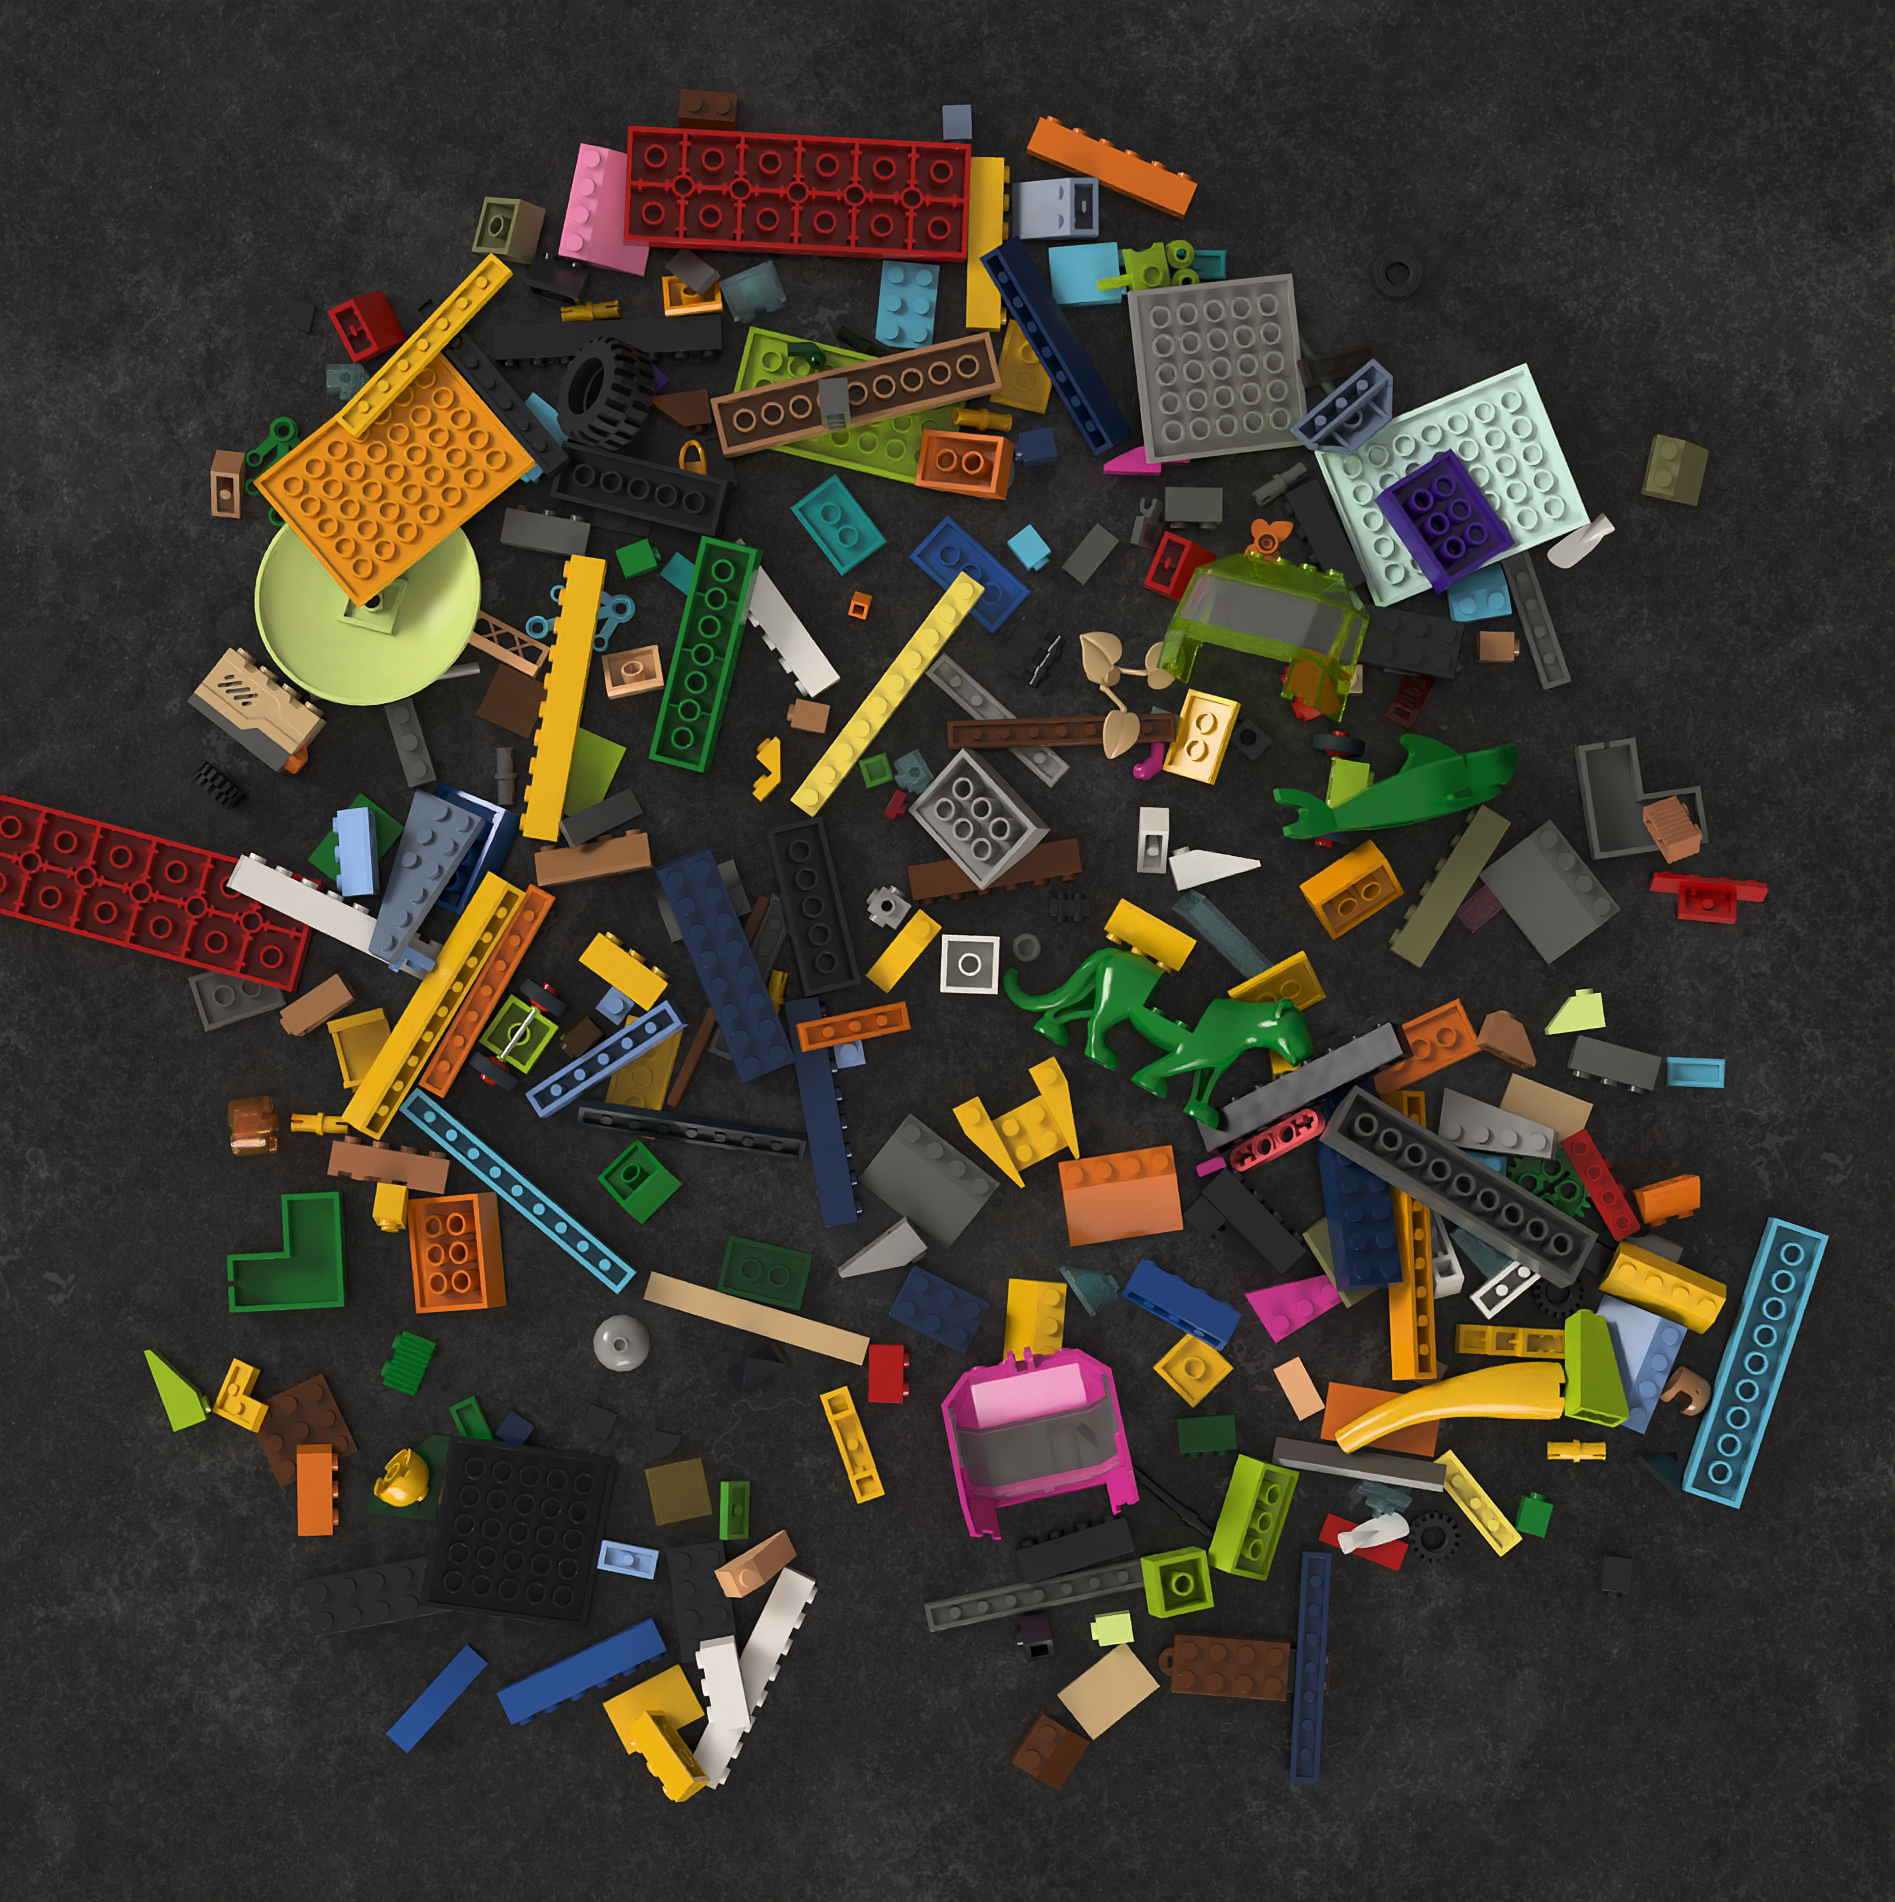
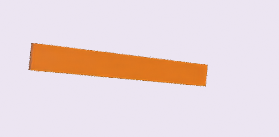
M531 883L525 892L527 894L501 935L418 1083L442 1098L447 1094L556 897Z

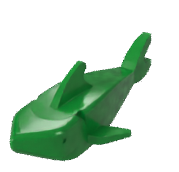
M1402 735L1400 744L1407 748L1409 756L1400 772L1364 788L1333 808H1330L1322 800L1300 790L1283 788L1273 790L1276 802L1294 808L1299 813V820L1296 823L1282 827L1284 836L1293 839H1308L1329 832L1399 827L1451 814L1488 801L1501 794V785L1510 781L1519 760L1518 747L1510 743L1459 755L1450 747L1437 740L1422 735Z

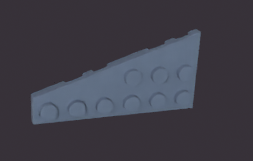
M416 788L368 948L372 955L393 965L396 964L486 824L482 817Z

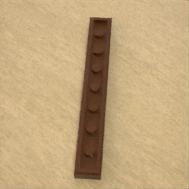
M1175 713L1136 714L1140 723V731L1134 744L1176 742ZM1108 715L947 721L948 750H962L963 748L976 750L1104 745L1103 727Z
M759 895L743 930L749 946L752 944L764 912L770 903V899ZM710 1006L666 1104L675 1108L680 1105L716 1024Z

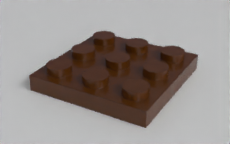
M324 1373L262 1401V1403L269 1407L258 1433L255 1432L280 1487L297 1480V1445L332 1444V1453H338V1460L359 1451L358 1445Z

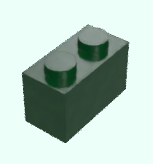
M1233 1413L1176 1417L1178 1450L1180 1454L1185 1453V1458L1203 1457L1202 1452L1214 1451V1456L1230 1455L1232 1449H1237L1235 1416Z

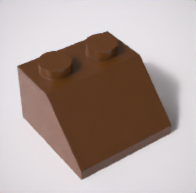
M681 89L678 128L737 132L738 94Z
M1042 1710L1011 1757L1013 1764L1036 1779L1060 1790L1090 1741Z

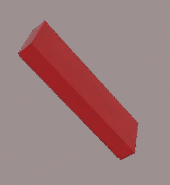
M1327 1513L1318 1540L1341 1549L1338 1534L1351 1532L1359 1524ZM1395 1539L1377 1546L1356 1548L1351 1553L1399 1571L1409 1544Z

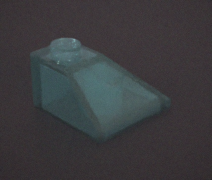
M1065 1264L1058 1267L1091 1317L1119 1297L1115 1291L1120 1289L1111 1274L1105 1277L1103 1272Z

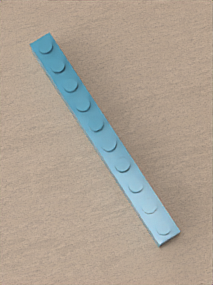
M417 1087L401 1105L399 1110L615 1293L619 1294L638 1272L631 1264L421 1087Z

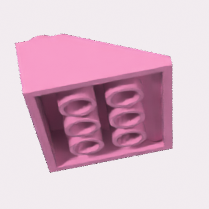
M581 143L558 252L560 260L575 261L587 266L644 277L650 247L623 246L627 154Z

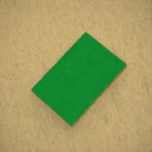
M360 793L348 809L369 807L375 810L379 864L404 832L405 827ZM332 828L309 857L308 861L337 883V875L341 874V865L336 863L335 846H339V834L334 835Z

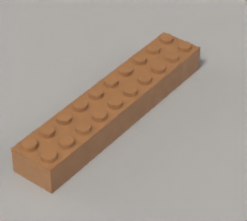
M984 332L712 398L710 401L725 459L842 431L829 430L828 426L822 425L818 380L847 377L851 424H846V429L1002 392V383L989 332Z

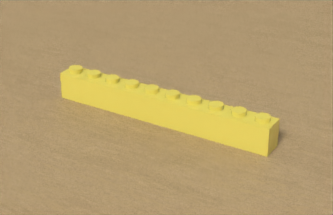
M961 571L791 798L793 803L813 818L817 816L985 592L983 586Z

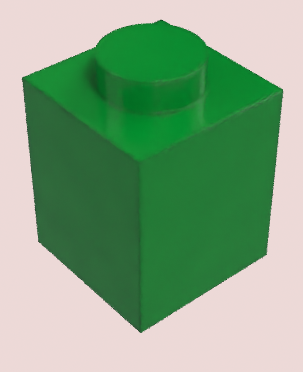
M648 539L615 550L627 580L659 568L657 561L661 560L658 548L656 543L650 545Z
M1531 1492L1530 1496L1522 1495L1514 1528L1518 1531L1544 1538L1553 1509V1504L1547 1501L1548 1496L1536 1492Z

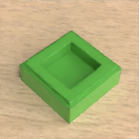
M886 752L859 760L867 788L894 780Z

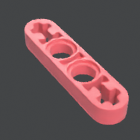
M1304 1109L1237 1146L1230 1154L1232 1168L1241 1172L1254 1171L1319 1135L1325 1128L1326 1123L1323 1113L1319 1110ZM1310 1117L1314 1118V1121L1311 1123V1127L1305 1126L1301 1128L1300 1125H1306L1311 1121ZM1287 1127H1291L1293 1130V1138L1290 1142H1286L1284 1139V1131ZM1268 1139L1271 1143V1150L1265 1155L1261 1147L1263 1141ZM1244 1154H1247V1155H1252V1154H1254V1155H1255V1156H1250V1157L1246 1158V1159L1244 1160V1163H1245V1164H1242V1163H1241V1160L1244 1159Z

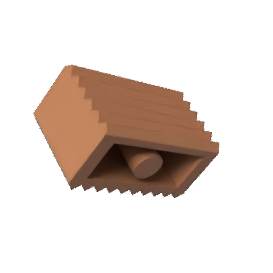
M1676 796L1643 808V822L1665 859L1670 864L1678 859L1681 860L1683 857L1687 858L1689 855L1697 854L1700 849V841L1702 840L1699 826L1697 824L1692 825L1685 803L1680 804Z

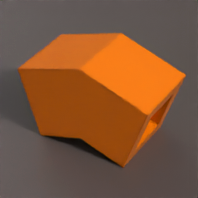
M855 591L848 615L865 620L873 597ZM856 604H857V605H860V606H863V607H865V608L862 609V608L856 607Z

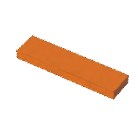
M905 1001L796 1024L802 1052L911 1029Z

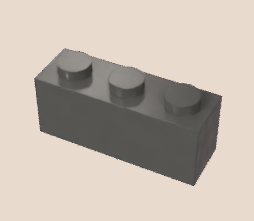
M847 377L818 380L822 425L828 426L829 430L846 429V424H851Z
M515 504L514 509L506 508L500 542L505 545L571 557L572 554L587 557L593 527L590 523H586L587 518L570 515L569 520L559 518L558 512L542 510V514L531 512V507Z
M410 697L385 705L386 715L409 788L416 789L439 782L438 773L415 700Z
M1575 1035L1567 1068L1573 1070L1572 1075L1584 1079H1589L1590 1075L1601 1077L1600 1083L1617 1087L1618 1082L1629 1085L1628 1091L1644 1095L1645 1090L1653 1091L1662 1057L1586 1036Z

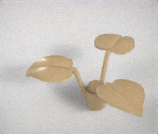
M1090 632L1080 635L1083 650V666L1088 679L1100 684V690L1104 691L1120 708V711L1112 710L1104 722L1103 744L1107 758H1115L1131 748L1136 742L1140 731L1137 715L1127 712L1126 706L1109 687L1118 683L1120 673L1140 676L1148 675V685L1154 689H1163L1169 686L1176 679L1182 663L1180 649L1172 643L1164 641L1154 644L1149 649L1145 658L1147 669L1134 670L1114 665L1122 654L1121 642L1115 635L1106 632Z

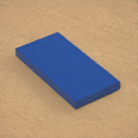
M948 515L909 556L915 564L946 592L961 571L983 586L985 592L969 613L992 634L1031 593L1023 583Z

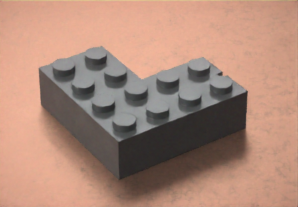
M1635 738L1609 741L1605 743V746L1604 742L1574 748L1591 861L1660 851L1643 822V808L1672 796H1676L1680 804L1685 803L1692 825L1697 824L1702 833L1700 845L1709 843L1701 787L1696 786L1644 794Z

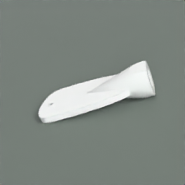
M1601 513L1593 523L1575 530L1548 551L1547 556L1556 566L1569 568L1587 555L1604 535L1613 532L1615 528L1607 517Z
M1391 1512L1371 1519L1357 1526L1351 1532L1339 1533L1338 1541L1343 1553L1348 1554L1356 1548L1377 1546L1404 1537L1409 1533V1525L1400 1514Z

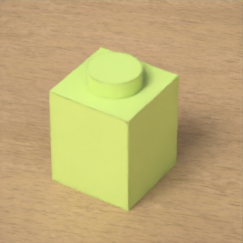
M1129 1610L1095 1615L1096 1622L1090 1623L1093 1640H1099V1646L1134 1642Z

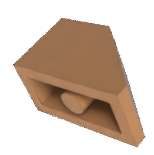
M217 450L210 471L212 516L240 519L246 476L245 453Z
M1499 1010L1498 1012L1488 1014L1475 1046L1523 1070L1535 1067L1537 1061L1523 1024L1514 1020L1515 1016L1506 1011Z

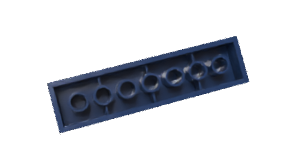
M706 846L655 867V873L739 1079L744 1083L796 1061L711 850Z
M1374 1077L1356 1085L1377 1098ZM1345 1091L1311 1108L1323 1113L1326 1121L1325 1128ZM1324 1128L1315 1138L1337 1292L1389 1288L1403 1282L1389 1183L1321 1142L1319 1139L1325 1130Z

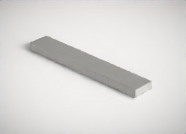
M945 652L925 672L932 681L975 720L1016 719L1009 710ZM1049 747L1007 748L1050 788L1070 768Z

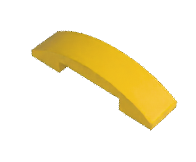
M845 1386L820 1395L857 1503L859 1504L885 1495L848 1387Z

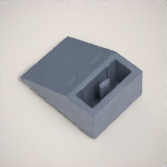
M1062 178L1012 183V238L1018 235L1020 240H1098V178Z

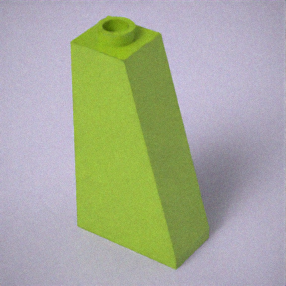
M1581 1309L1565 1319V1416L1616 1427L1630 1419V1413L1605 1316L1594 1314L1592 1310Z

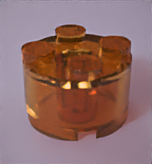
M271 1096L229 1101L228 1126L232 1128L230 1142L235 1156L277 1152L276 1137L273 1136V1131H278V1120L276 1114H271L273 1110Z

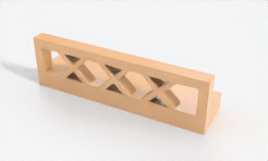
M479 610L477 620H487L492 633L480 636L473 630L468 643L523 673L536 678L550 652V647ZM493 624L500 627L503 630L495 632ZM508 631L514 635L517 646L509 649L499 646L496 635ZM493 637L495 643H493L492 641H490V640H488V639H486V638ZM518 638H520V639H522V640H524V641H526V642H528V643L523 644V645H520V642H519V639H518ZM535 646L542 650L535 665L524 659L523 648ZM518 650L520 656L512 652Z

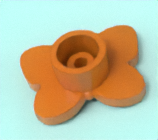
M1263 519L1255 520L1251 525V533L1255 540L1253 544L1247 547L1244 553L1245 561L1250 565L1261 562L1264 570L1280 576L1282 574V559L1278 550L1281 548L1280 544L1290 535L1293 523L1275 521L1269 525Z

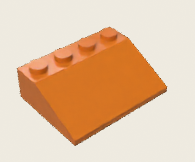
M1172 1145L1058 1162L1071 1247L1184 1229Z
M496 1192L409 1199L407 1215L416 1314L506 1306Z

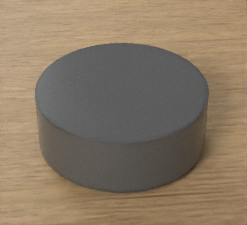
M1024 933L1014 940L1012 949L1016 958L1023 962H1030L1040 954L1041 944L1035 935Z

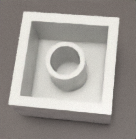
M942 935L940 992L997 995L1000 937Z

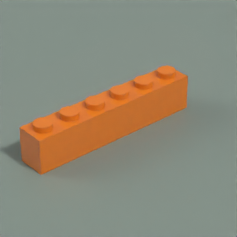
M1048 116L1047 119L1040 117L1027 147V154L1083 178H1098L1099 185L1181 220L1184 219L1198 185L1193 182V177L1182 172H1178L1177 175L1168 172L1167 166L1156 161H1152L1151 164L1141 160L1142 156L1136 152L1126 150L1124 153L1114 149L1116 145L1105 139H1100L1099 142L1089 138V133L1082 129L1074 127L1072 131L1062 126L1063 122L1056 118Z

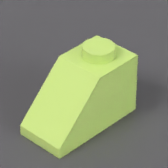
M1593 988L1576 990V996L1569 997L1545 1028V1034L1550 1035L1606 1027L1601 993L1593 994Z

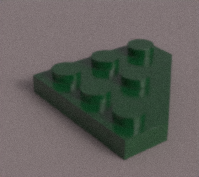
M433 1434L413 1450L426 1462L429 1468V1482L427 1484L429 1491L421 1501L416 1500L414 1503L404 1507L393 1506L374 1494L376 1480L370 1485L367 1514L435 1521L450 1435ZM388 1471L381 1476L383 1480L387 1475Z

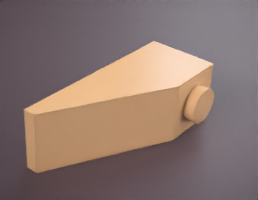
M782 1530L714 1572L726 1597L742 1598L765 1584L795 1558L797 1554L786 1531Z

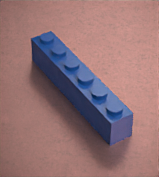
M653 1616L500 1689L497 1695L511 1725L519 1722L520 1726L536 1719L534 1714L543 1709L546 1713L554 1711L562 1706L560 1701L570 1697L572 1701L577 1700L588 1694L586 1689L596 1685L598 1689L613 1682L612 1676L621 1672L623 1676H627L639 1669L638 1664L648 1660L649 1664H652L664 1658L663 1652L667 1651L669 1647Z

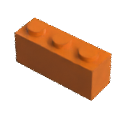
M332 1444L297 1445L298 1536L333 1535V1525H339L338 1508H333L332 1499L338 1498V1481H332V1471H338V1453H332Z

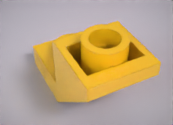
M777 737L772 741L767 738L756 749L759 752L756 758L772 773L769 777L763 774L753 785L756 790L752 794L761 803L781 783V742Z

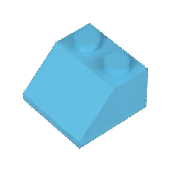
M1500 561L1475 570L1446 589L1451 620L1466 624L1506 617L1512 614L1508 586Z

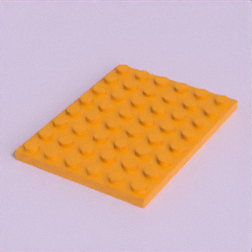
M439 352L357 439L333 417L253 481V483L359 609L533 468L536 463L446 357Z

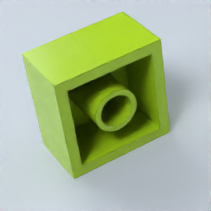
M1192 1546L1140 1558L1149 1614L1159 1618H1166L1214 1607L1206 1550Z

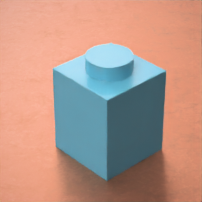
M1030 524L1007 542V545L1028 571L1033 567L1037 571L1050 561L1047 556L1051 554V550Z

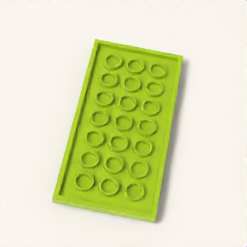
M750 326L734 393L877 359L878 357L813 342L826 356L824 367L814 370L802 356L788 357L787 343L813 341ZM966 401L768 449L915 485L924 429L959 432L960 425L953 424V412L956 407L965 408Z

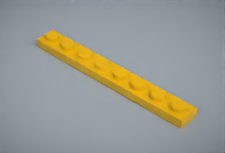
M490 253L334 419L357 439L513 275L512 271L495 255Z

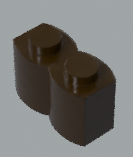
M584 1014L560 1037L563 1041L560 1047L570 1057L574 1058L577 1056L580 1058L607 1034L588 1014Z

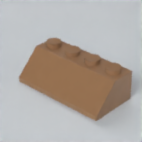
M641 829L625 831V837L614 839L613 834L597 836V842L588 844L584 842L572 849L570 846L558 849L557 844L540 847L541 852L534 853L538 886L547 888L654 868L649 834L642 833Z

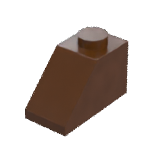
M707 389L652 397V405L684 430H691L692 434L707 432V427L713 426Z

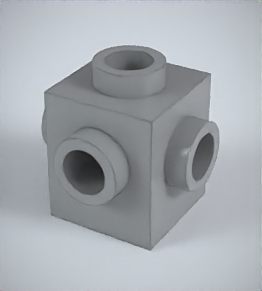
M892 885L889 890L884 886L880 891L875 888L866 901L870 905L867 911L872 913L869 919L882 928L887 924L895 930L912 906L902 900L905 894ZM884 902L892 903L893 907L890 911L882 910Z

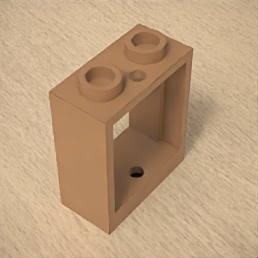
M335 974L280 1011L283 1017L280 1023L288 1034L304 1036L358 1000L359 997L344 975Z

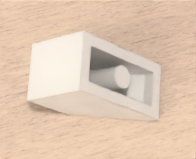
M1140 807L1137 872L1166 873L1169 808Z

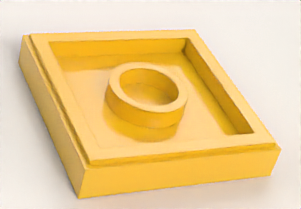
M1188 1333L1153 1366L1193 1408L1234 1369L1215 1348Z

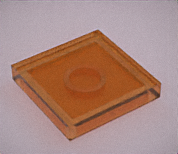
M500 663L476 715L529 739L539 718L541 701H546L548 690H544V683Z

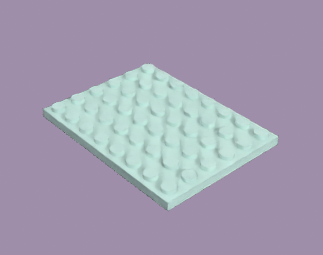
M1527 363L1393 418L1392 421L1351 456L1314 451L1358 563L1367 579L1366 583L1376 606L1387 607L1433 587L1374 500L1383 490L1450 448L1515 541L1512 546L1478 569L1591 523Z

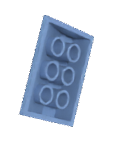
M1603 1294L1596 1314L1605 1316L1630 1413V1419L1620 1425L1644 1434L1688 1328ZM1565 1389L1561 1397H1565Z

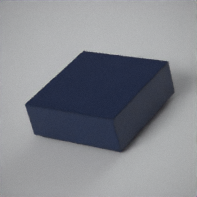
M512 1410L496 1432V1435L506 1442L523 1445L536 1426Z

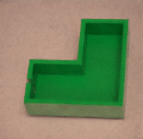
M343 1191L281 1195L284 1251L227 1255L228 1281L238 1280V1285L228 1287L230 1313L347 1306L348 1285Z

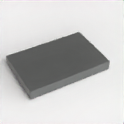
M212 970L188 977L205 1032L288 1005L283 990Z

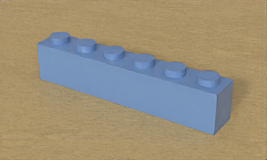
M666 1000L525 1094L540 1118L549 1117L689 1024L675 1001Z

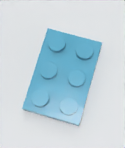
M883 260L875 339L891 348L914 350L932 345L939 265Z

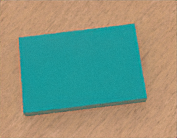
M836 474L790 508L842 577L887 543V540Z

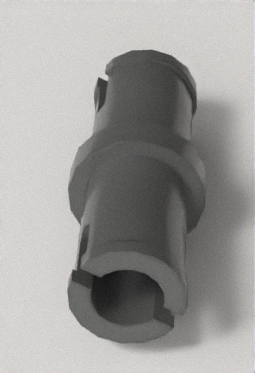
M1298 462L1281 475L1275 474L1270 482L1253 491L1252 495L1257 504L1262 508L1282 494L1284 496L1296 484L1309 478V474L1305 473L1307 470L1303 464Z
M514 747L496 748L497 774H495V779H498V805L516 804L514 779H517V773H514Z

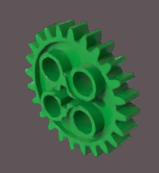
M1559 1143L1557 1144L1555 1159L1559 1162V1169L1555 1173H1547L1544 1170V1165L1548 1160L1512 1156L1516 1164L1515 1166L1506 1165V1169L1511 1172V1175H1506L1505 1177L1521 1186L1523 1177L1528 1175L1535 1177V1186L1527 1189L1532 1194L1544 1188L1543 1182L1545 1180L1551 1183L1559 1178L1562 1173L1569 1171L1570 1174L1567 1177L1553 1183L1552 1187L1554 1190L1552 1192L1543 1190L1537 1197L1549 1199L1553 1207L1573 1219V1216L1576 1214L1580 1217L1585 1216L1581 1207H1591L1590 1203L1585 1200L1590 1195L1564 1149H1559ZM1565 1183H1573L1576 1186L1575 1193L1572 1196L1565 1197L1561 1195V1187Z

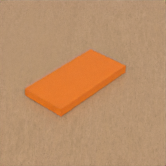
M1459 998L1402 1024L1414 1057L1374 1076L1377 1095L1381 1098V1094L1395 1092L1483 1050L1475 1046L1477 1036Z
M1329 1382L1320 1438L1337 1441L1335 1437L1336 1431L1368 1411L1404 1394ZM1440 1419L1403 1427L1381 1436L1364 1446L1434 1457Z

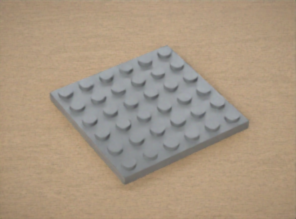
M1292 273L1127 292L1146 464L1304 445L1290 432V429L1307 415Z

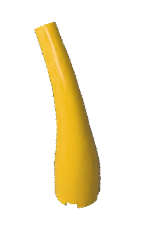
M1523 1362L1489 1367L1452 1377L1413 1390L1368 1411L1336 1431L1335 1437L1342 1450L1346 1454H1350L1390 1432L1409 1425L1451 1417L1559 1419L1562 1415L1566 1399L1565 1397H1560L1559 1383H1566L1564 1371L1559 1363Z

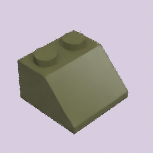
M485 197L471 252L485 256L492 253L501 260L531 264L537 252V244L541 228L543 227L546 209L521 199Z
M1657 434L1652 441L1641 494L1697 506L1709 450L1686 440Z

